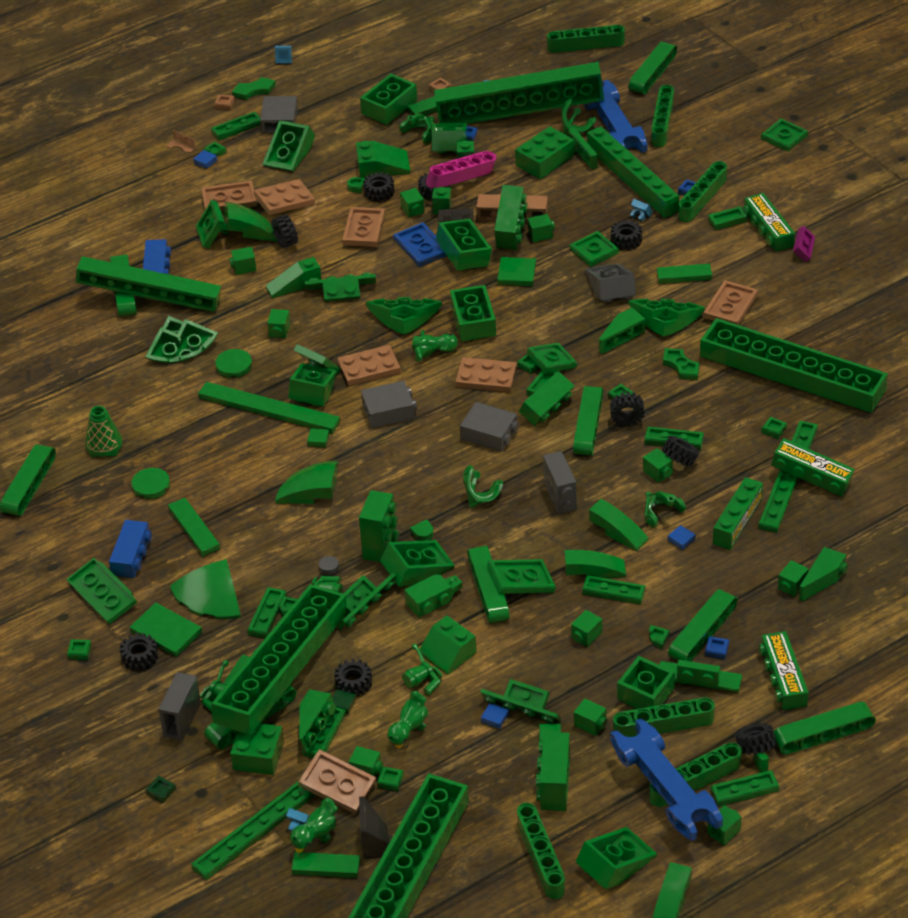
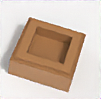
M442 78L429 84V90L433 92L437 89L452 87V84Z
M218 95L214 107L215 109L231 110L235 98L230 95Z

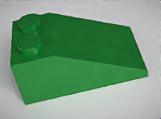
M279 120L263 161V166L294 172L310 151L315 134L310 126Z
M376 141L356 142L360 178L369 177L370 174L375 175L376 172L378 174L383 172L384 175L387 173L389 176L411 174L407 150Z
M436 540L388 542L380 559L390 575L393 572L396 574L393 579L399 587L413 586L434 574L440 575L455 567Z
M624 827L585 841L575 862L583 871L594 878L601 887L607 890L623 883L653 860L657 853L628 827Z

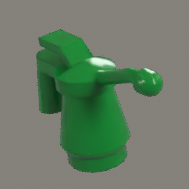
M321 576L319 580L315 577L312 581V585L343 593L340 576Z
M414 643L412 644V649L417 651L421 663L419 666L407 669L402 674V679L408 688L417 687L423 680L429 678L431 682L424 688L425 694L429 696L441 684L440 679H442L443 674L437 667L430 666L428 662L424 661L422 653L418 648L419 646Z
M228 660L223 661L217 680H214L210 686L205 687L200 694L202 704L211 713V701L226 686L220 680L224 668L229 665Z

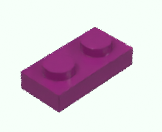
M802 226L798 229L793 251L806 262L811 259L815 236L805 226Z

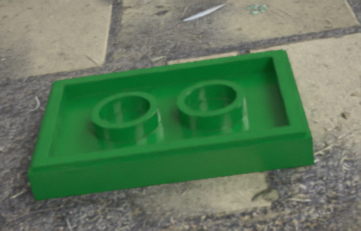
M543 559L489 560L487 563L499 594L551 593L556 589Z
M156 602L129 627L130 632L133 634L139 633V636H141L142 633H145L146 637L150 635L152 639H155L157 647L175 657L202 633V627Z

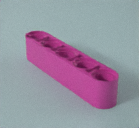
M483 151L430 167L426 185L434 189V187H445L490 174L497 157L493 152Z

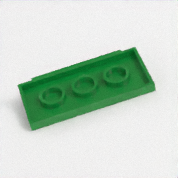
M95 558L91 559L66 579L109 625L138 603L133 593L101 561L98 562Z

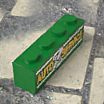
M764 193L744 198L743 211L751 220L752 225L758 229L759 234L765 238L768 246H771L775 252L794 247L795 232Z
M785 438L782 439L774 452L771 466L839 496H843L855 470Z
M747 477L743 479L713 527L714 545L729 550L733 548L762 501V482Z
M787 632L762 635L761 644L758 645L760 656H764V667L766 672L769 671L771 687L776 689L775 698L777 703L780 702L783 710L807 707L809 692Z

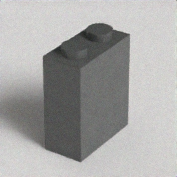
M264 96L260 120L262 134L275 133L279 120L291 123L297 122V96Z
M404 381L361 390L362 405L371 428L415 418L414 411L417 410L416 401L411 399V389L406 386Z
M475 402L460 425L461 440L502 452L505 446L509 445L512 435L518 431L519 422H517V414Z
M562 451L543 455L544 485L557 513L561 514L577 510L576 480Z
M176 673L158 709L163 737L184 740L201 705L197 676Z

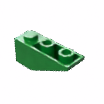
M309 689L300 703L299 739L305 753H308L315 744L317 737L335 712L336 706L331 693Z

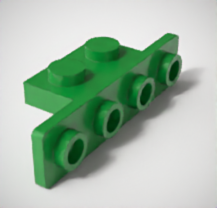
M369 272L359 276L348 274L340 278L329 276L321 280L311 278L305 281V290L323 289L325 302L360 298L359 285L376 283V274Z
M393 572L378 587L362 575L343 593L346 594L348 615L337 628L339 630L345 626L349 628L355 622V616L358 613L360 615L365 613L369 608L368 604L370 602L374 604L382 596L380 593L382 590L388 591L393 586L394 582L392 580L396 574Z
M679 660L678 664L661 661L659 664L674 671L675 682L733 692H739L742 674L720 671V666Z
M513 679L509 680L504 696L485 689L480 691L484 700L488 703L496 704V702H499L509 710L515 711V708L523 710L522 713L527 716L534 717V715L542 717L543 721L551 724L554 721L561 722V717L557 713L544 709L550 695L549 691Z

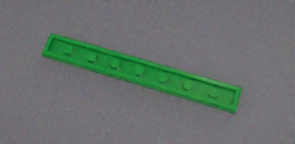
M206 382L198 392V397L204 400L314 429H327L332 434L341 422L339 416Z
M799 421L792 442L810 449L818 430V424ZM782 470L779 471L759 521L758 529L778 533L799 479L798 477Z
M299 781L192 862V869L202 878L208 880L287 818L286 815L289 808L298 810L316 795L299 787Z

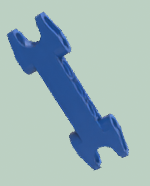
M603 80L604 100L584 104L587 110L596 109L609 130V134L626 149L636 148L640 152H647V142L641 126L632 128L618 106L620 95L617 88L609 80Z
M638 719L635 721L637 736L625 737L619 731L610 733V741L622 764L625 767L636 764L670 806L665 810L666 816L676 831L688 840L693 841L697 839L695 822L705 821L714 828L723 826V818L710 794L706 790L696 794L661 752L665 750V743L654 727L643 719Z

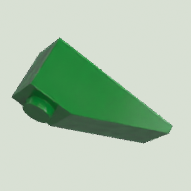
M314 257L298 261L268 283L266 289L272 298L305 289V281L311 278L321 280L320 266Z
M632 307L617 314L599 338V353L603 354L645 333V318Z
M824 547L800 585L799 600H806L836 583L841 575H845L848 568L846 554Z

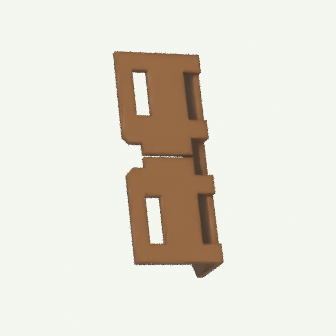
M172 130L174 139L166 147L170 149L180 147L184 152H192L196 149L194 139L188 136L183 137L181 133Z

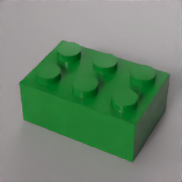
M390 73L360 97L361 114L388 125L404 112L408 105L414 104L418 100L417 84Z
M549 126L515 149V166L538 179H542L575 156V140Z
M502 186L494 229L496 248L517 250L518 243L521 244L522 242L521 228L525 226L524 213H527L528 203H526L527 194H524V187Z
M471 219L438 223L436 241L456 270L489 266L492 248Z
M486 285L450 290L451 309L460 341L496 336V319Z
M370 490L360 513L359 526L362 557L364 560L381 562L380 559L388 542H397L399 531L396 530L398 517L395 516L397 504L394 502V495L391 493Z
M544 732L543 741L539 740L540 755L537 759V770L541 771H538V774H536V787H539L536 792V801H540L541 810L567 811L570 733Z

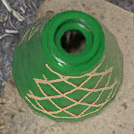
M94 406L90 410L85 437L86 450L91 457H114L118 455V450L122 447V435L105 407Z

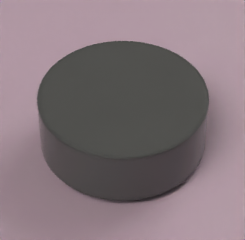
M333 556L323 557L319 561L320 572L324 575L335 574L339 570L338 560Z

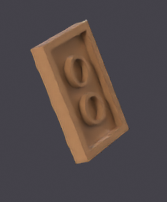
M300 179L254 190V197L268 215L315 204L314 196Z
M252 180L201 188L205 209L211 200L218 202L221 212L224 211L225 201L248 208L257 206Z
M351 207L342 239L343 245L377 247L385 217V209Z
M724 280L703 312V318L712 321L718 318L739 325L758 296V289Z
M390 345L337 358L338 365L348 386L401 373V368Z
M462 357L455 382L456 387L511 393L517 362Z
M319 749L299 780L298 786L323 799L328 797L332 799L335 805L356 814L374 785L376 777Z

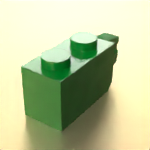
M434 574L405 589V603L419 618L451 602L452 595L462 588V581L456 575L444 579L441 575Z

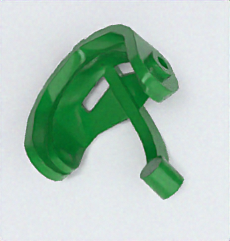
M571 98L566 100L562 107L563 134L565 135L573 127L578 132H584L592 127L596 121V118L593 117L589 118L584 126L573 125L574 118L577 114L581 113L579 107L574 108V113L568 121L567 110L572 104Z
M421 113L414 116L409 115L407 117L408 120L401 123L399 127L400 132L405 133L416 127L427 128L422 135V141L426 145L432 141V127L435 118Z
M468 465L463 473V482L469 507L473 509L478 504L494 500L503 487V481L500 479L495 480L487 492H475V484L481 474L477 470H473V466Z
M648 491L645 494L644 518L652 528L657 527L658 522L657 516L651 510L653 506L666 504L674 506L680 512L686 510L684 501L673 494L662 491L654 493Z

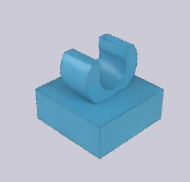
M275 46L276 63H292L291 46Z
M633 199L631 206L634 210L631 212V217L635 218L637 214H640L638 219L641 222L644 221L645 216L651 217L653 213L651 207L646 203Z
M289 808L286 815L291 822L288 830L292 832L298 825L307 823L309 815Z

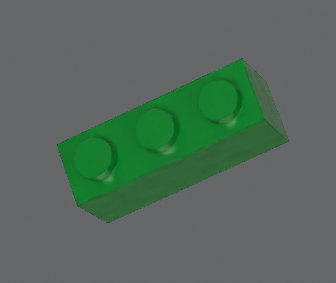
M557 371L523 402L518 412L534 426L540 421L544 423L549 418L551 411L555 413L560 408L562 401L567 402L573 395L571 391L575 385Z

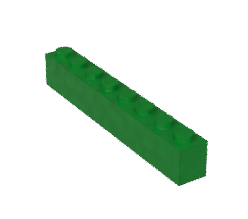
M598 127L587 132V143L597 153L598 159L660 215L666 218L679 212V195L605 129Z
M84 256L81 257L76 269V283L211 312L216 311L220 300L221 285Z

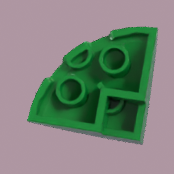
M225 201L226 230L241 231L243 238L277 242L275 234L272 232V225L265 217L248 207Z
M397 297V300L382 298L367 301L366 306L387 327L401 334H406L428 321L442 306V301L427 298L411 300V297Z
M648 298L628 301L629 306L645 318V325L663 337L682 330L705 311V307L690 302L685 304L675 303L673 299H660V302L655 300L649 301Z
M168 316L163 327L159 329L145 358L163 363L188 360L206 350L216 339L218 332L186 319L183 322Z
M338 461L316 463L291 475L278 490L275 504H314L315 498L333 499Z
M227 559L200 567L170 585L172 594L178 603L188 606L189 611L196 615H214L215 619L241 618Z

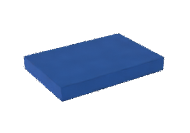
M424 222L393 234V239L419 267L446 256L436 241V235Z

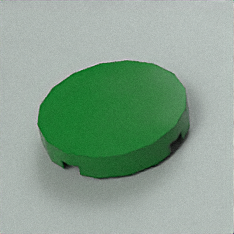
M241 349L226 350L217 356L215 361L216 369L220 375L231 378V376L241 377L252 368L251 355Z
M159 468L143 469L136 473L132 479L133 492L138 497L143 496L144 499H155L163 496L170 487L169 475L166 471Z

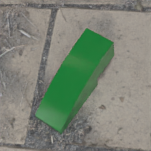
M600 499L589 509V521L604 528L605 535L627 547L638 551L649 540V537L639 526L605 500Z
M564 550L566 575L586 574V576L600 578L626 577L625 561L621 558L589 550Z
M670 862L652 918H679L685 902V895L692 879L691 867Z

